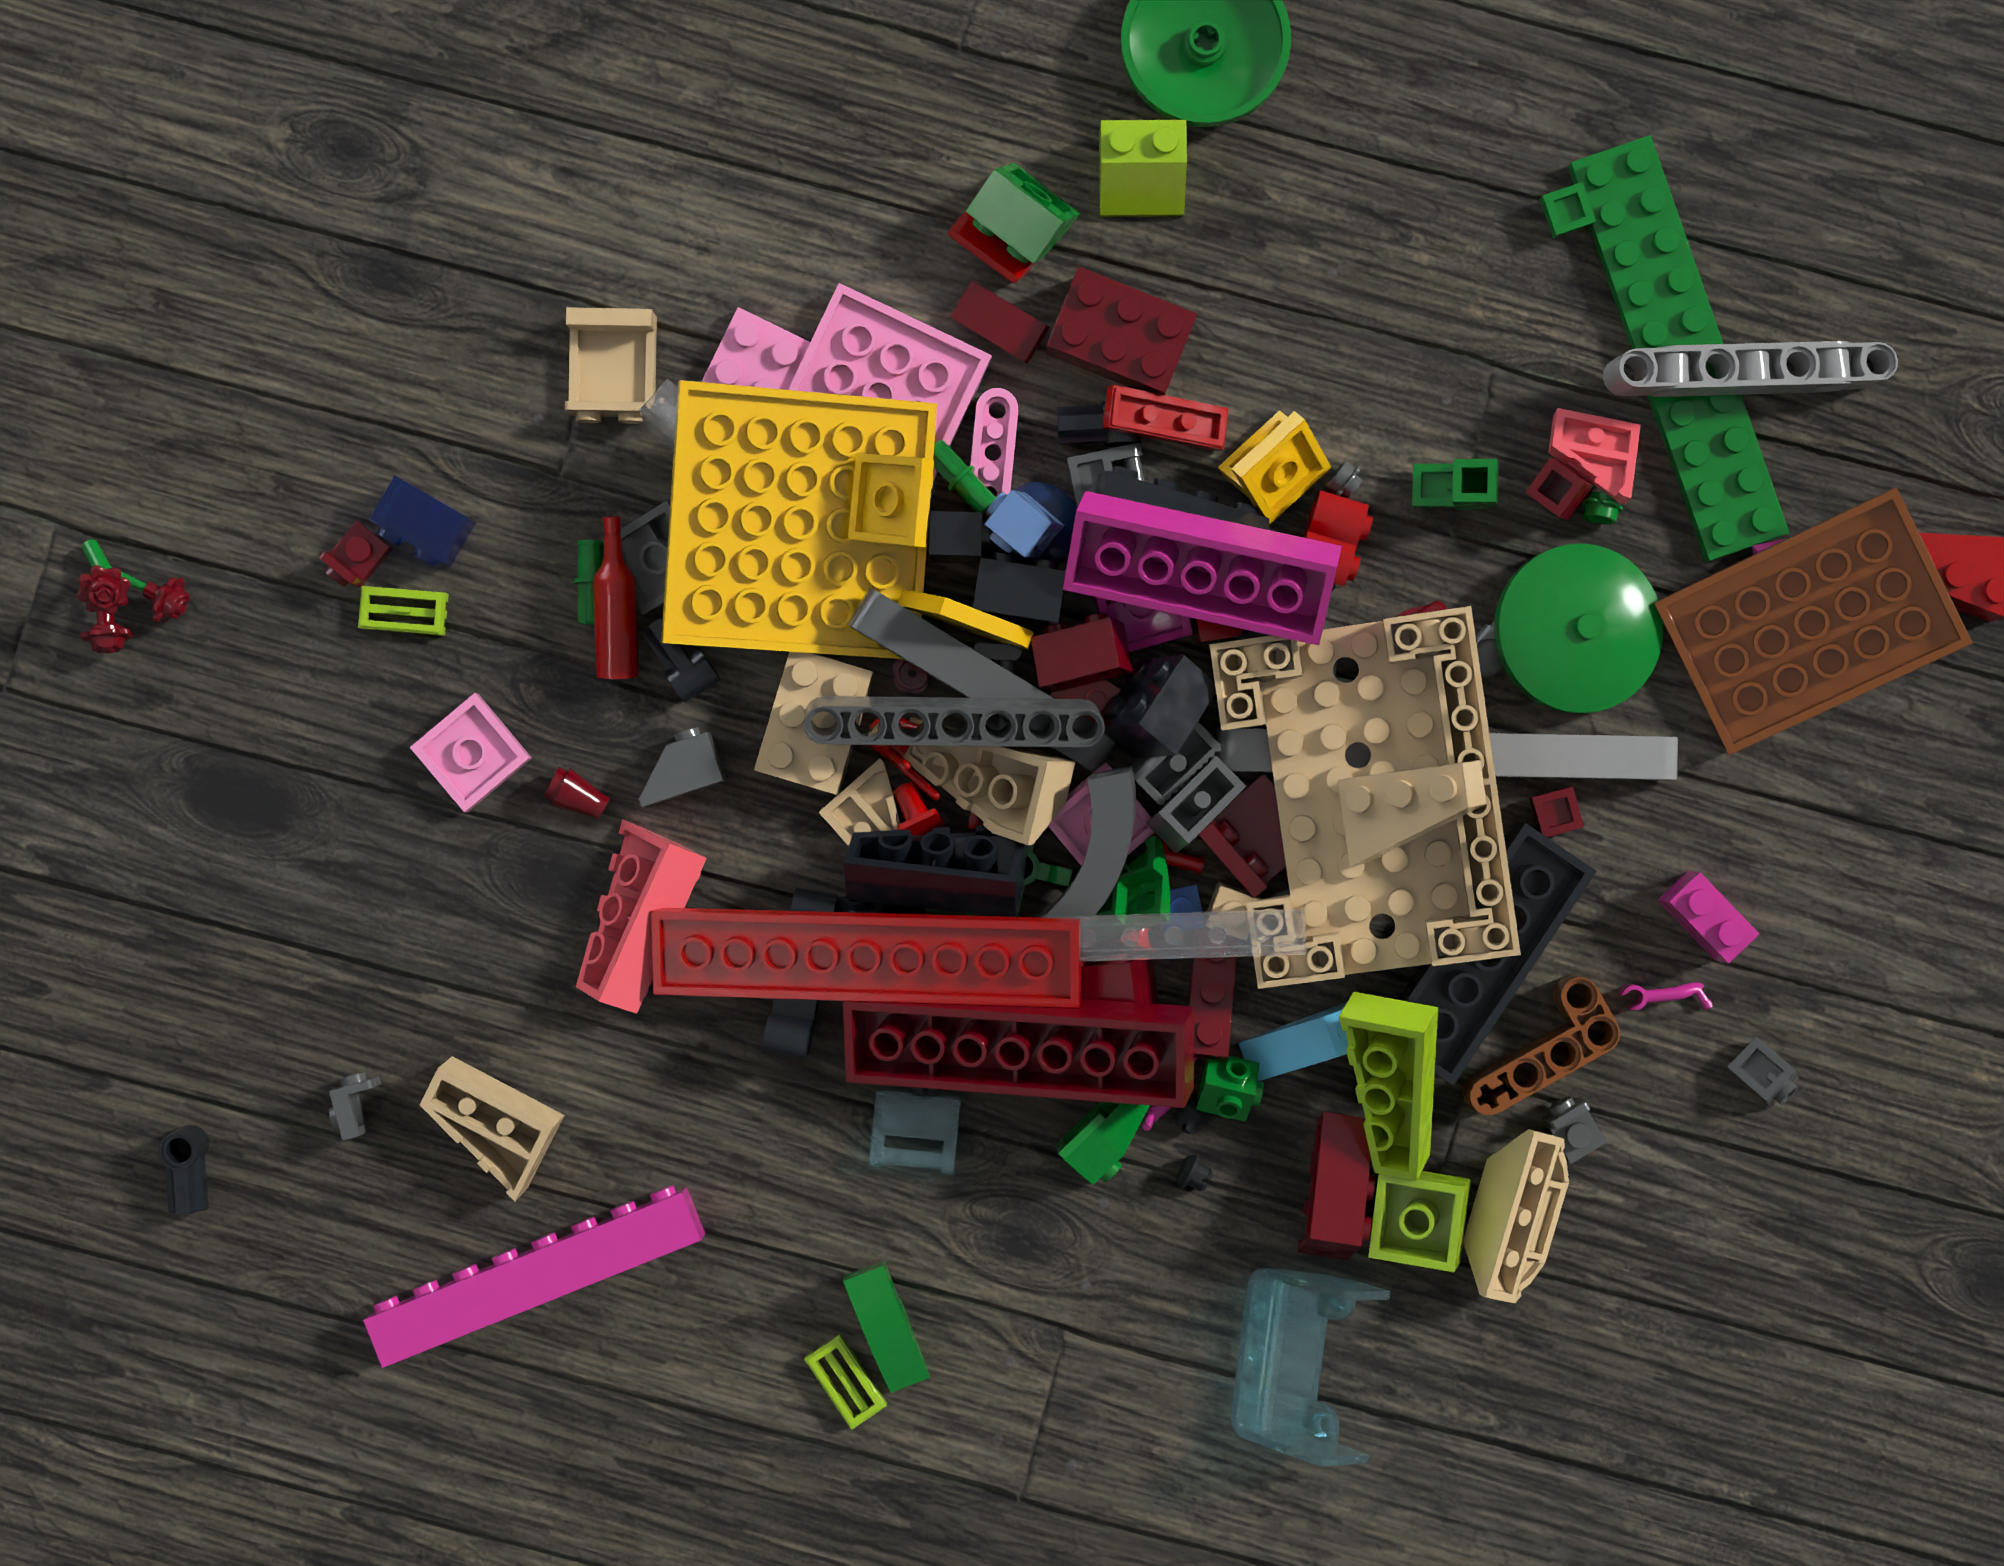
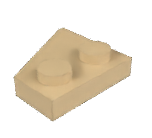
M881 758L819 811L821 816L848 846L853 832L898 830L897 825L901 824L886 766Z

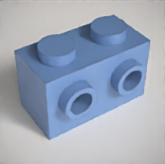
M1011 490L1008 495L1002 492L995 498L987 509V513L991 516L985 523L993 531L990 539L1008 553L1013 551L1017 554L1019 552L1024 557L1039 558L1065 526V524L1027 493Z

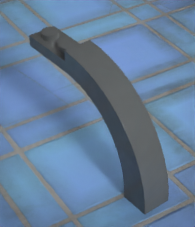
M1132 766L1090 774L1087 782L1092 805V826L1086 857L1076 877L1064 893L1054 903L1034 917L1081 919L1082 930L1106 902L1118 881L1134 832L1136 787Z

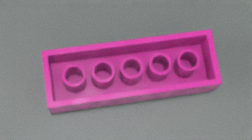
M1085 491L1076 510L1063 590L1319 646L1342 546Z

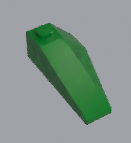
M1099 1101L1056 1143L1058 1154L1092 1185L1099 1179L1104 1183L1107 1182L1122 1167L1119 1160L1124 1156L1150 1105Z

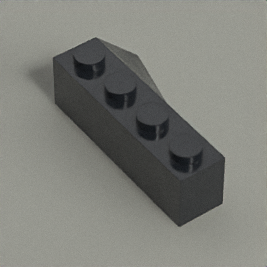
M1114 466L1112 472L1106 471L1099 474L1094 492L1269 530V518L1257 515V507L1240 502H1234L1233 507L1217 503L1219 498L1217 495L1199 490H1194L1193 496L1177 491L1178 484L1164 479L1154 478L1153 484L1138 480V472L1123 467Z
M977 825L976 832L950 833L949 827L933 828V831L925 835H912L909 829L853 832L844 860L846 899L986 916L1016 917L1023 890L1028 845L996 835L983 825Z

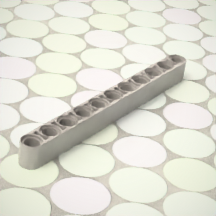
M1221 728L1216 729L1215 740L1221 745V751H1215V756L1232 772L1273 773L1267 729L1239 728L1223 731ZM1489 733L1496 777L1677 780L1678 737ZM1353 743L1347 748L1345 758L1350 766L1362 768L1370 762L1371 751L1363 743Z

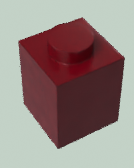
M1550 457L1525 493L1558 517L1569 520L1594 485L1559 460Z

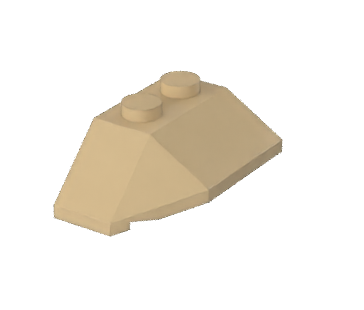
M1528 1129L1487 1159L1463 1239L1479 1295L1490 1299L1516 1303L1521 1297V1291L1533 1281L1544 1266L1569 1184L1567 1161L1563 1152L1565 1148L1563 1138Z

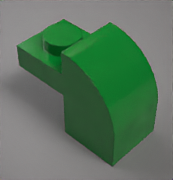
M1453 459V464H1413L1412 507L1456 508L1457 510H1477L1496 507L1498 501V460Z

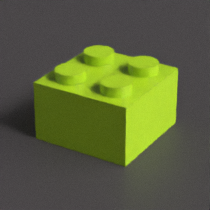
M1422 1171L1416 1182L1378 1174L1368 1258L1455 1272L1461 1263L1471 1179Z

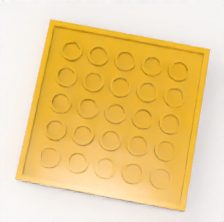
M684 380L678 381L661 642L902 659L847 624L869 588L881 593L897 604L902 589L923 593L927 539L926 547L848 540L856 453L933 459L937 403ZM909 610L912 613L919 616L920 618H922V614Z

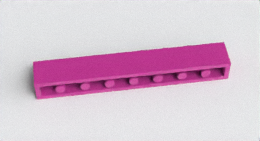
M674 1185L664 1187L651 1193L652 1201L638 1207H636L634 1201L624 1203L611 1209L612 1217L598 1223L594 1216L584 1219L571 1226L573 1233L558 1239L555 1232L544 1235L531 1242L533 1249L520 1254L517 1253L516 1248L507 1250L491 1258L493 1265L478 1270L477 1265L472 1264L452 1273L454 1280L439 1286L437 1280H432L412 1289L414 1296L399 1302L397 1295L374 1304L375 1312L363 1321L381 1367L384 1368L701 1241L705 1231L687 1187L678 1191L675 1190Z

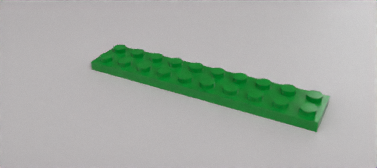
M1651 135L1571 162L1568 165L1573 184L1583 182L1596 219V223L1592 224L1589 230L1631 350L1673 345L1724 344ZM1706 362L1707 373L1712 378H1715L1714 368ZM1647 395L1705 562L1789 534L1742 395L1654 397Z

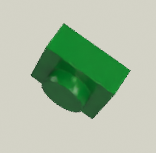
M1583 182L1545 194L1539 199L1553 239L1590 227L1596 223Z

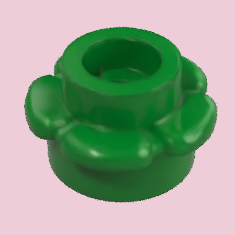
M1592 492L1591 497L1584 499L1581 503V506L1584 508L1582 518L1595 524H1616L1618 513L1623 512V507L1618 505L1616 500L1604 492Z

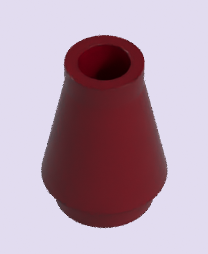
M558 767L543 796L552 801V806L589 815L597 820L601 817L610 797L602 794L573 769L570 768L567 771L561 767Z

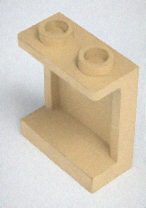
M566 307V325L570 329L569 401H565V411L571 416H576V422L601 423L602 417H618L619 423L643 424L644 417H655L657 316L653 310Z

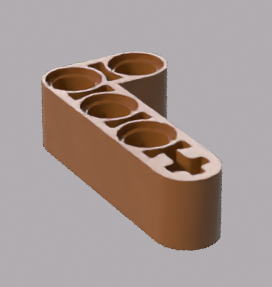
M1577 975L1561 977L1553 987L1552 996L1566 1023L1472 1075L1463 1087L1465 1102L1472 1109L1483 1115L1492 1116L1498 1114L1617 1046L1620 1040L1618 1023L1593 981ZM1579 983L1585 992L1584 999L1579 1005L1571 1006L1567 1000V992L1572 985ZM1601 1021L1605 1026V1035L1601 1041L1592 1043L1588 1038V1029L1592 1023ZM1565 1042L1569 1049L1568 1056L1562 1063L1555 1064L1550 1056L1551 1049L1556 1043ZM1527 1062L1531 1066L1532 1075L1526 1083L1517 1084L1514 1081L1513 1072L1516 1066ZM1499 1075L1503 1083L1510 1089L1509 1093L1501 1087L1489 1093L1491 1099L1489 1103H1485L1480 1099L1477 1100L1482 1095L1481 1086L1485 1085L1490 1089H1494L1503 1084L1497 1078Z

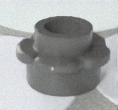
M1345 460L1330 475L1324 487L1334 495L1349 498L1362 482V479L1357 475L1361 467L1359 465L1354 467Z

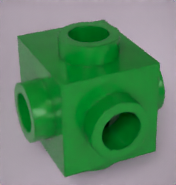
M1228 1056L1226 1061L1207 1059L1200 1078L1196 1110L1246 1122L1251 1106L1259 1107L1263 1094L1264 1082L1257 1080L1260 1063Z

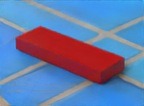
M1111 385L1107 387L1103 429L1218 452L1224 450L1229 408Z

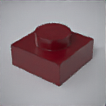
M1573 786L1529 797L1538 832L1544 836L1551 837L1584 828Z

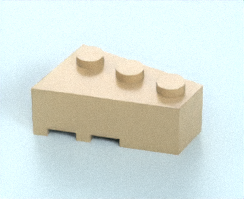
M1480 760L1338 780L1350 867L1369 863L1429 831L1486 805Z
M453 1056L438 1067L420 1103V1106L457 1144L461 1142L479 1160L477 1164L486 1173L490 1171L507 1189L506 1193L514 1201L529 1187L565 1116Z

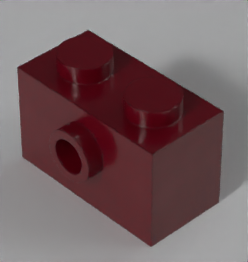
M1099 613L1084 617V624L1069 627L1065 623L1050 625L1043 629L1044 634L1031 637L1039 687L1056 692L1133 673L1124 623L1108 617L1107 613Z

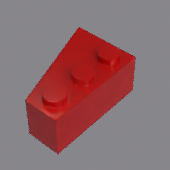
M1919 533L1956 609L1988 622L2003 620L2004 537Z

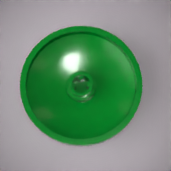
M1130 0L1125 11L1121 30V56L1127 77L1133 88L1153 110L1170 120H1186V124L1189 126H1221L1250 115L1264 104L1277 88L1285 72L1290 55V21L1282 0Z
M1567 544L1549 549L1524 563L1512 575L1501 593L1494 620V636L1498 656L1507 675L1517 688L1539 705L1570 714L1592 713L1609 709L1635 694L1644 685L1656 666L1663 641V620L1654 604L1658 601V598L1650 582L1637 566L1615 551L1592 544Z

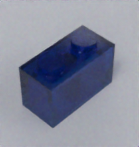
M395 475L369 518L370 521L380 526L377 532L378 535L397 546H400L403 540L417 547L413 555L434 567L437 566L439 561L452 566L477 523Z

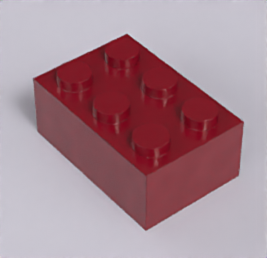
M1078 266L1048 340L1046 354L1129 388L1165 395L1197 313Z

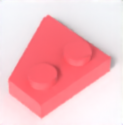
M1557 408L1553 415L1548 453L1620 504L1627 505L1632 496L1641 425Z

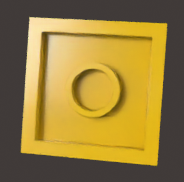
M1280 410L1218 466L1223 477L1250 499L1253 506L1258 508V514L1269 518V524L1274 522L1332 468L1305 419L1295 411L1287 417Z
M856 453L848 540L926 547L931 489L933 487L934 459Z

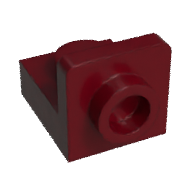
M356 521L330 553L324 551L319 558L328 565L324 572L338 584L345 587L349 582L361 588L393 548L364 524Z

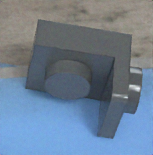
M1757 1036L1727 1067L1734 1076L1759 1096L1763 1104L1769 1109L1777 1102L1780 1105L1785 1104L1798 1089V1086L1795 1084L1799 1079L1797 1071Z
M1567 1096L1558 1100L1548 1108L1551 1113L1542 1118L1551 1135L1564 1139L1565 1148L1563 1152L1566 1161L1570 1164L1607 1143L1588 1111L1590 1110L1588 1103L1579 1097L1572 1099L1571 1096Z

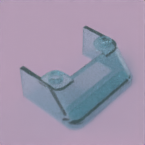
M1260 1268L1255 1270L1251 1274L1247 1285L1231 1407V1423L1237 1435L1243 1439L1319 1467L1368 1463L1369 1454L1338 1444V1416L1331 1406L1317 1401L1328 1319H1347L1354 1311L1356 1300H1389L1390 1291L1337 1276L1277 1268Z

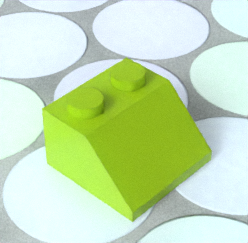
M1101 120L1099 131L1100 217L1184 216L1187 169L1186 120Z

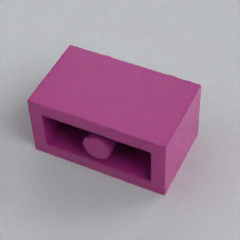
M1687 871L1657 900L1715 961L1729 964L1759 935L1758 931L1701 872Z

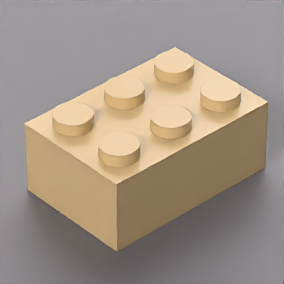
M789 652L754 770L839 795L854 745L819 744L809 739L804 729L806 707L810 701L821 696L869 697L875 673L813 653ZM823 711L815 714L812 721L819 728H829L836 722V719L829 712ZM861 713L855 719L858 726L861 724L864 713Z

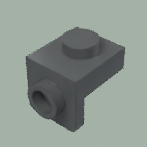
M365 1072L350 1075L340 1079L341 1087L329 1091L333 1105L329 1109L331 1125L336 1133L340 1132L342 1141L369 1132L358 1092L381 1085L379 1076L367 1079Z

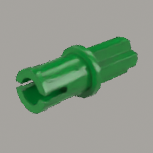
M939 440L934 443V468L949 483L947 489L950 492L955 490L975 512H982L983 516L987 513V509L996 496L974 474L975 467L973 465L968 467L945 441Z
M578 540V578L573 579V583L578 584L577 620L579 624L594 625L593 578L603 562L604 544L601 540Z

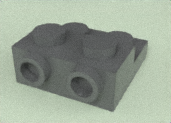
M666 500L621 529L623 558L635 576L636 601L642 615L650 614L664 605L671 500Z

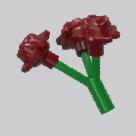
M90 539L82 544L81 549L91 565L90 574L83 573L79 576L81 587L77 593V599L81 602H86V609L89 612H96L97 624L93 625L88 632L80 633V638L85 642L91 643L92 651L106 654L118 653L123 649L125 641L133 638V632H130V629L114 622V613L117 611V605L125 606L128 604L127 591L130 586L142 591L143 597L153 601L152 612H154L152 619L157 623L160 621L167 622L169 618L176 620L186 611L190 595L184 588L185 579L172 577L162 586L152 582L146 584L120 571L119 568L112 567L97 540Z

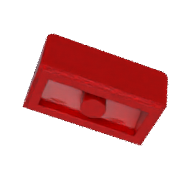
M964 212L949 229L947 234L950 238L1012 283L1016 284L1029 273L1034 265L1031 261L1023 263L1013 257L1006 250L1008 246L1006 242L997 235L989 237L979 231L972 223L974 218L967 212Z

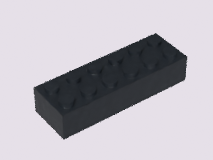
M1515 823L1505 838L1521 955L1432 966V964L1420 965L1397 999L1438 1007L1435 1074L1453 1086L1597 872L1526 823Z

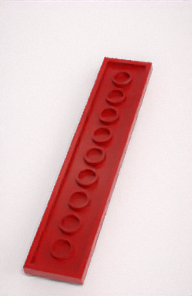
M661 908L651 911L654 995L1079 1008L1081 1004V919L702 908Z

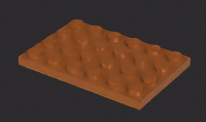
M1897 487L1654 603L1729 755L1973 644Z

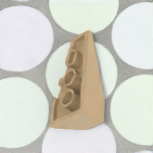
M910 717V722L921 724L923 721L920 718ZM944 725L946 728L951 729V730H956V729H957V728H953V727ZM910 745L907 752L903 755L910 763V766L932 784L941 786L957 799L955 803L964 810L973 812L984 822L983 826L992 833L1026 845H1033L1066 804L1075 766L1074 761L1040 750L1015 746Z

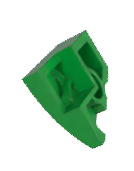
M1157 836L1150 837L1145 841L1148 849L1130 864L1125 861L1118 881L1106 902L1094 918L1083 928L1099 942L1170 921L1168 869L1163 844Z

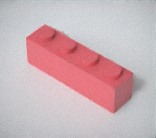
M622 819L619 834L624 835L620 854H612L608 870L614 872L608 896L601 895L597 908L601 923L598 932L590 934L576 988L599 1002L637 1014L653 979L651 911L661 908H685L707 858L681 844Z

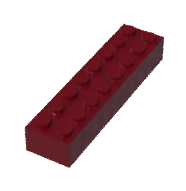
M1081 999L1079 1008L843 1001L846 1082L1185 1108L1194 1089V1006Z

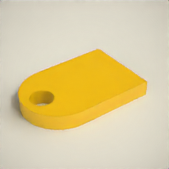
M902 589L898 604L906 609L1000 643L1011 644L1018 648L1029 649L1031 637L1034 632L946 597Z

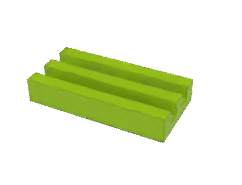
M361 586L358 628L445 636L446 627H444V622L447 619L446 602H448L449 594ZM370 597L436 601L435 609L370 604ZM369 613L435 619L434 625L369 620Z
M841 1333L833 1337L828 1343L821 1345L816 1351L805 1356L804 1360L851 1430L887 1406L886 1400ZM837 1348L874 1404L871 1406L867 1404L832 1352L834 1349ZM825 1357L861 1411L856 1416L818 1360Z

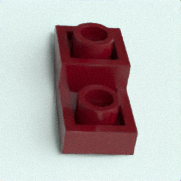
M974 281L970 282L951 315V318L1027 364L1050 328Z

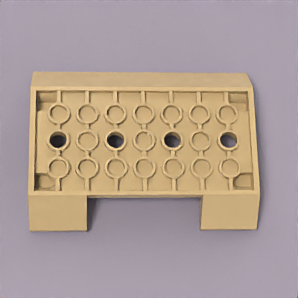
M1471 606L1386 618L1378 622L1323 629L1319 646L1273 635L1209 644L1221 730L1266 725L1290 895L1246 902L1258 989L1345 978V975L1426 964L1439 966L1521 955ZM1351 658L1356 661L1359 666V673L1355 680L1344 683L1335 678L1333 668L1339 659ZM1359 742L1369 747L1371 759L1365 767L1354 768L1347 763L1345 753L1347 748L1353 743ZM1481 761L1486 805L1429 831L1369 863L1349 866L1338 787L1339 779ZM1387 914L1393 918L1395 930L1391 936L1378 938L1371 933L1369 924L1375 915Z

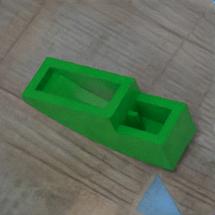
M885 1260L845 1275L843 1280L845 1288L890 1393L929 1379L928 1368L901 1297H898Z

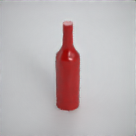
M606 516L603 517L605 533L604 558L602 565L593 578L596 677L602 679L634 678L639 676L636 579L623 558L620 535L621 517Z

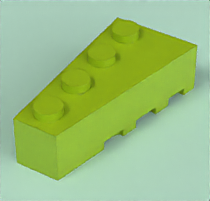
M1353 992L1339 1015L1341 1030L1346 1032L1349 1046L1346 1051L1349 1064L1354 1066L1358 1084L1355 1090L1358 1103H1362L1366 1120L1363 1125L1374 1172L1417 1182L1430 1156L1438 1007Z

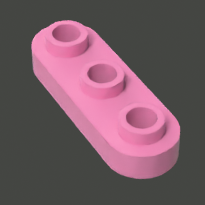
M992 388L985 391L977 401L970 466L973 465L975 467L974 474L987 488L994 489L997 496L1002 492L1008 495L1011 491L1018 421L1017 400L1012 393L1002 388ZM993 405L1004 407L1006 412L1002 418L995 419L991 417L989 410ZM991 446L998 447L1001 451L1000 458L995 461L987 459L985 456L986 449ZM985 513L983 516H991V515L988 514V513Z

